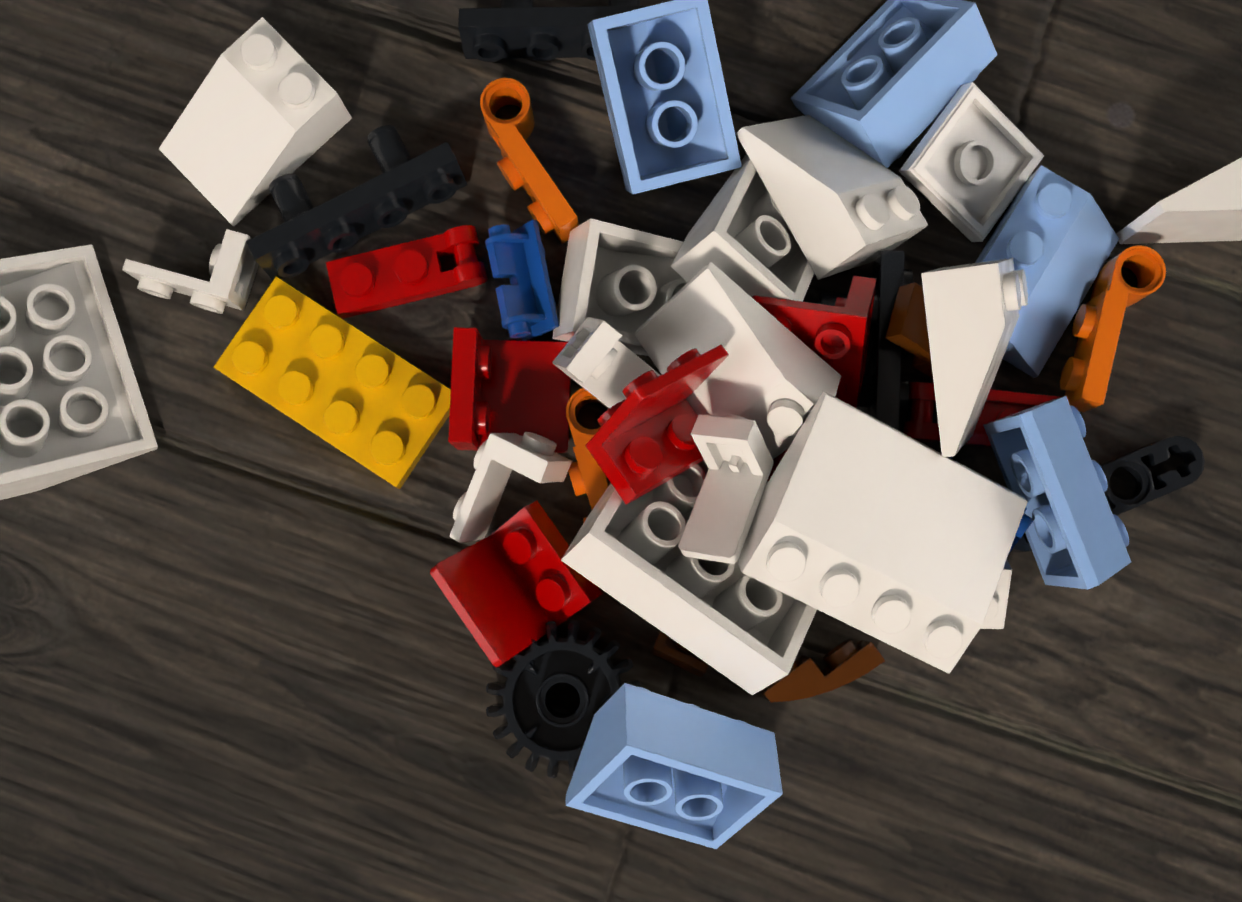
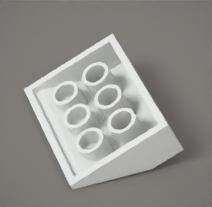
M93 245L0 259V500L36 492L156 450L158 448L156 438Z
M823 391L764 488L740 553L738 564L742 573L950 674L983 625L1028 501L1021 495L949 457H942L940 452Z
M701 461L627 505L613 485L610 484L586 518L561 561L749 694L754 695L787 676L817 609L742 573L738 561L734 564L685 557L678 547L709 469L705 461Z

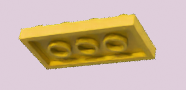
M275 277L213 367L398 489H401L450 415L451 389L278 277Z

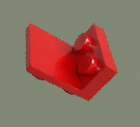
M853 276L848 297H837L835 306L757 295L752 296L764 309L841 375L836 398L857 408L866 372L877 279Z
M454 327L448 442L457 450L478 451L482 443L488 439L490 433H516L523 436L525 432H531L556 443L555 453H566L569 449V424L566 417V407L571 396V378L552 362L568 342L483 340L477 328Z
M719 345L702 355L697 348L691 349L674 360L667 367L666 370L668 372L657 376L654 370L643 373L623 389L622 393L627 399L615 404L598 418L597 421L601 428L585 446L626 505L704 460L691 436L698 415L687 401V398L729 356L723 345Z
M537 500L523 507L490 536L444 559L430 569L431 576L495 667L501 666L530 646L532 639L537 641L545 636L547 622L555 621L557 626H559L603 594L598 586L561 561L569 545Z

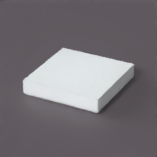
M971 82L961 85L899 172L971 242H983L1044 155Z

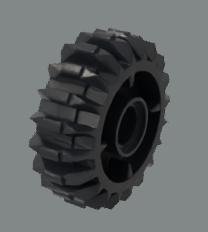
M574 620L570 621L566 638H559V627L555 621L547 622L546 634L548 640L541 642V639L537 641L531 639L530 649L527 651L523 650L513 657L516 660L514 665L505 662L499 667L493 666V670L498 674L507 677L506 682H490L486 686L487 693L503 696V703H496L486 708L488 717L505 715L507 723L500 725L493 731L495 739H502L512 732L517 740L510 745L506 754L510 758H514L523 747L529 749L532 754L526 761L525 769L530 772L535 770L541 757L550 759L547 768V776L549 778L557 777L560 761L568 760L569 772L572 777L594 714L624 683L640 687L639 680L622 682L620 674L629 671L633 667L631 658L623 659L616 665L610 660V657L619 649L620 643L612 640L601 651L594 646L601 636V629L593 627L588 634L587 640L583 641L578 639L580 623ZM556 683H569L577 689L580 696V704L575 711L562 714L556 712L550 706L548 693L551 686Z

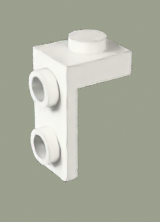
M699 414L691 436L709 469L678 547L685 557L734 564L739 559L774 461L755 420H749L738 415L720 417Z
M525 432L523 436L516 433H490L488 439L482 443L475 455L474 468L476 470L469 488L459 498L454 508L453 519L455 523L450 533V538L459 543L485 538L512 470L538 483L564 482L572 460L554 452L557 446L556 443L531 432Z

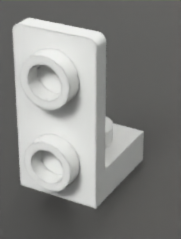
M226 229L222 244L215 246L210 257L209 272L211 278L209 282L125 259L122 270L139 281L137 289L145 293L171 299L174 291L192 296L190 304L196 307L223 314L225 306L242 311L245 310L259 264L254 260L246 242L252 238L247 234Z
M592 317L586 318L552 362L608 408L627 399L622 391L630 382L643 373L654 370L619 341L622 335L604 320Z

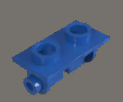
M532 219L511 232L510 226L505 224L489 228V238L485 240V246L488 250L493 278H509L511 284L495 288L502 319V328L508 329L510 338L522 337V341H531L559 327L556 302L552 294L545 260V249L541 241L537 220Z

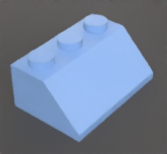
M673 0L595 19L587 24L626 191L633 195L742 167L708 0Z
M887 0L791 97V100L795 107L804 115H810L888 168L939 117L961 85L973 82L979 73L997 56V52L975 2L965 0Z
M1042 165L1031 175L1016 194L975 262L1013 258L1014 271L1024 269L1027 282L1028 304L1021 306V310H1019V318L1003 360L1033 378L1038 377L1119 240L1090 193Z
M1066 396L1041 403L983 425L1007 488L1028 501L1026 505L1027 510L1024 513L1034 519L1025 534L1045 585L1088 590L1099 586L1131 563L1126 549L1129 545L1128 532L1122 520L1117 515L1112 514L1104 493L1108 488L1106 476L1101 466L1095 460H1091L1083 440L1086 436L1084 420L1080 412L1074 406H1070Z
M624 683L594 714L566 793V806L717 849L783 794L775 733L741 720H735L699 708L694 704L684 703L651 692L643 687Z

